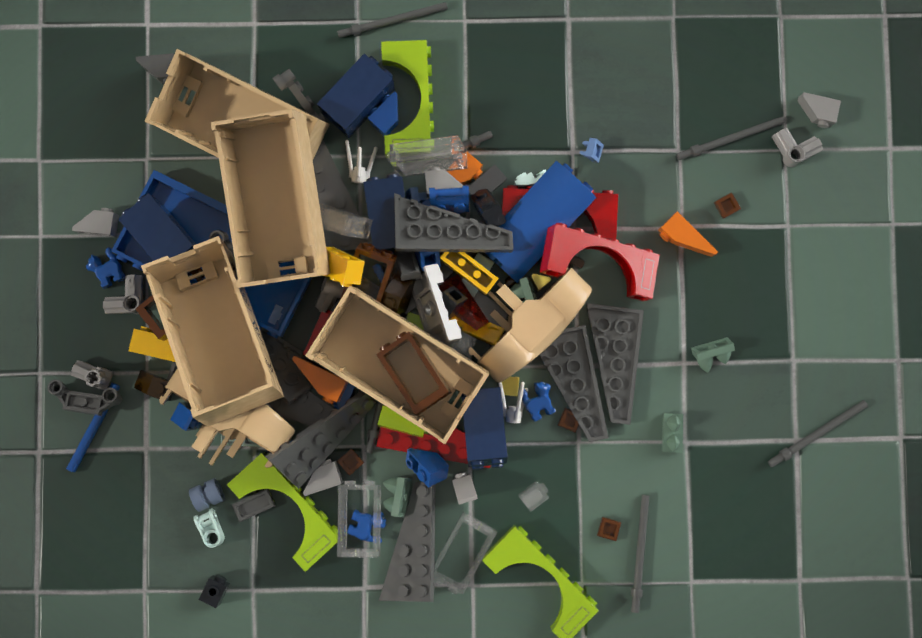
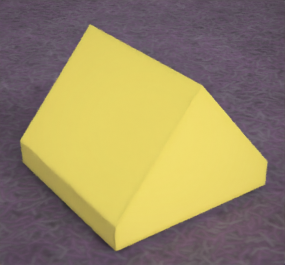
M531 275V281L537 292L551 281V278L547 276Z

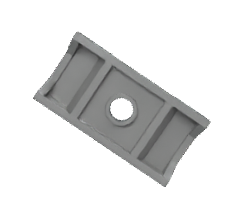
M427 265L423 267L424 273L421 274V278L416 279L412 294L424 331L450 346L462 338L461 329L456 319L449 320L448 311L442 299V292L438 287L444 282L443 273L439 265Z

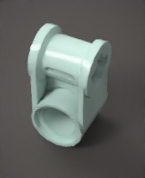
M211 508L207 513L194 516L195 525L201 534L204 544L210 548L221 545L225 536L215 510ZM212 533H215L218 536V541L216 543H213L210 540V535Z

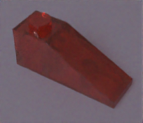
M458 275L438 286L441 292L455 286L468 298L455 316L475 330L489 323Z

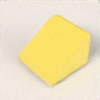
M510 376L502 382L504 395L517 397L519 377Z

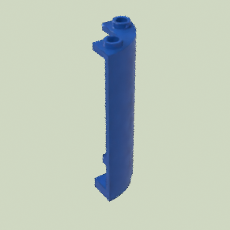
M555 161L505 215L506 222L499 227L512 231L513 252H484L517 283L543 256L548 228L556 223L566 224L569 228L597 198L591 192L593 188L587 182L582 183L572 174L573 170L566 163L561 165L558 161Z

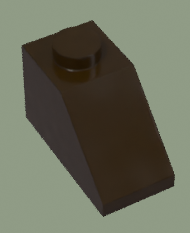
M398 270L385 289L381 304L399 315L407 312L416 279L401 281Z
M140 370L134 388L149 396L160 399L168 390L165 386L169 380ZM171 393L167 401L171 400L173 393Z

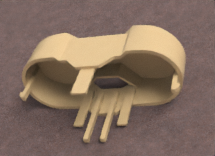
M567 268L566 274L559 278L538 300H526L524 303L505 284L503 285L499 282L497 285L500 289L496 293L514 310L513 312L491 291L488 293L509 315L507 322L496 310L490 314L504 328L506 333L482 357L471 347L468 350L471 356L474 355L478 359L477 363L489 371V375L497 383L503 382L546 350L560 336L587 301L592 288L572 268Z
M177 368L165 386L168 390L159 399L162 405L165 404L171 393L189 403ZM264 404L209 427L203 424L196 434L197 439L192 448L200 452L197 457L202 459L218 432L224 435V440L209 462L213 466L229 439H236L226 454L231 458H234L246 438L274 454L280 450L282 444L285 442L289 443L295 433V429L272 408ZM269 460L265 464L266 468L273 466Z

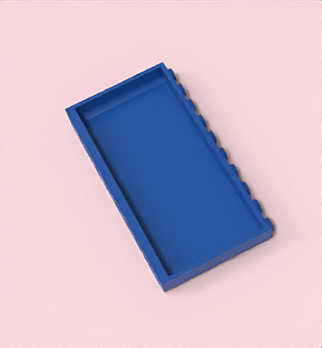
M153 170L140 197L149 193L160 201L196 244L209 240L211 232L215 230L226 232L232 243L227 206ZM123 227L111 252L117 254V259L125 263L129 260L133 262V267L143 271L141 266L153 260L129 231ZM294 261L280 263L279 267L293 266ZM295 268L280 270L281 275L296 273ZM313 277L244 287L259 329L262 327L267 329V334L276 339L278 336L283 337ZM196 279L190 280L191 285L198 282ZM277 304L283 307L280 319L274 325L269 323L268 320Z

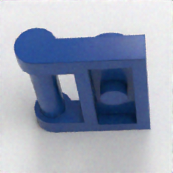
M464 185L462 188H429L430 206L432 205L454 213L469 212L468 185Z

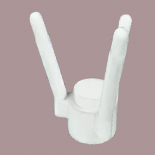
M346 140L349 178H351L352 183L363 184V182H366V179L370 178V172L378 148L374 147L367 171H365V167H361L362 148L358 147L357 167H354L353 170L349 141Z
M502 382L499 383L503 416L506 417V422L521 423L524 409L522 401L524 382L520 384L517 405L509 406V409L506 407Z

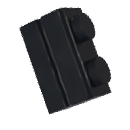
M488 189L478 190L471 196L477 213L486 225L491 224L499 227L506 222L499 203Z

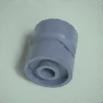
M216 478L204 482V486L198 485L189 489L190 499L198 512L209 508L210 504L216 505L225 501L223 489Z

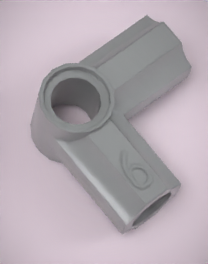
M784 128L772 136V139L783 155V163L788 167H795L800 162L823 151L820 139L815 136L797 145L788 128ZM791 153L796 155L797 160L791 157Z
M125 276V296L105 297L103 301L105 314H139L135 309L144 302L143 276ZM136 300L137 306L132 309V302Z
M325 276L321 292L315 302V307L319 312L326 313L327 310L331 311L337 298H341L344 286L340 285V282L332 281L330 277Z
M77 360L71 370V376L86 381V385L102 390L108 388L114 373L108 369L99 366L95 367L80 360Z

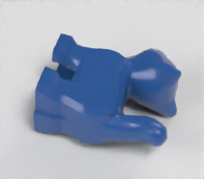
M110 247L106 248V255L110 259L108 262L102 265L101 259L92 254L86 265V269L94 272L101 281L103 289L112 286L111 277H114V282L125 280L122 265L115 254L111 252L112 249Z
M535 382L534 389L538 396L529 399L527 391L525 389L523 391L522 401L526 410L530 413L533 422L542 419L541 414H539L541 410H544L546 415L556 412L555 408L552 407L549 397L551 389L549 383Z
M355 510L351 520L357 521L358 524L356 527L349 525L347 533L360 540L381 544L382 539L379 536H372L371 530L372 526L376 528H385L387 526L383 512L378 511L371 515Z

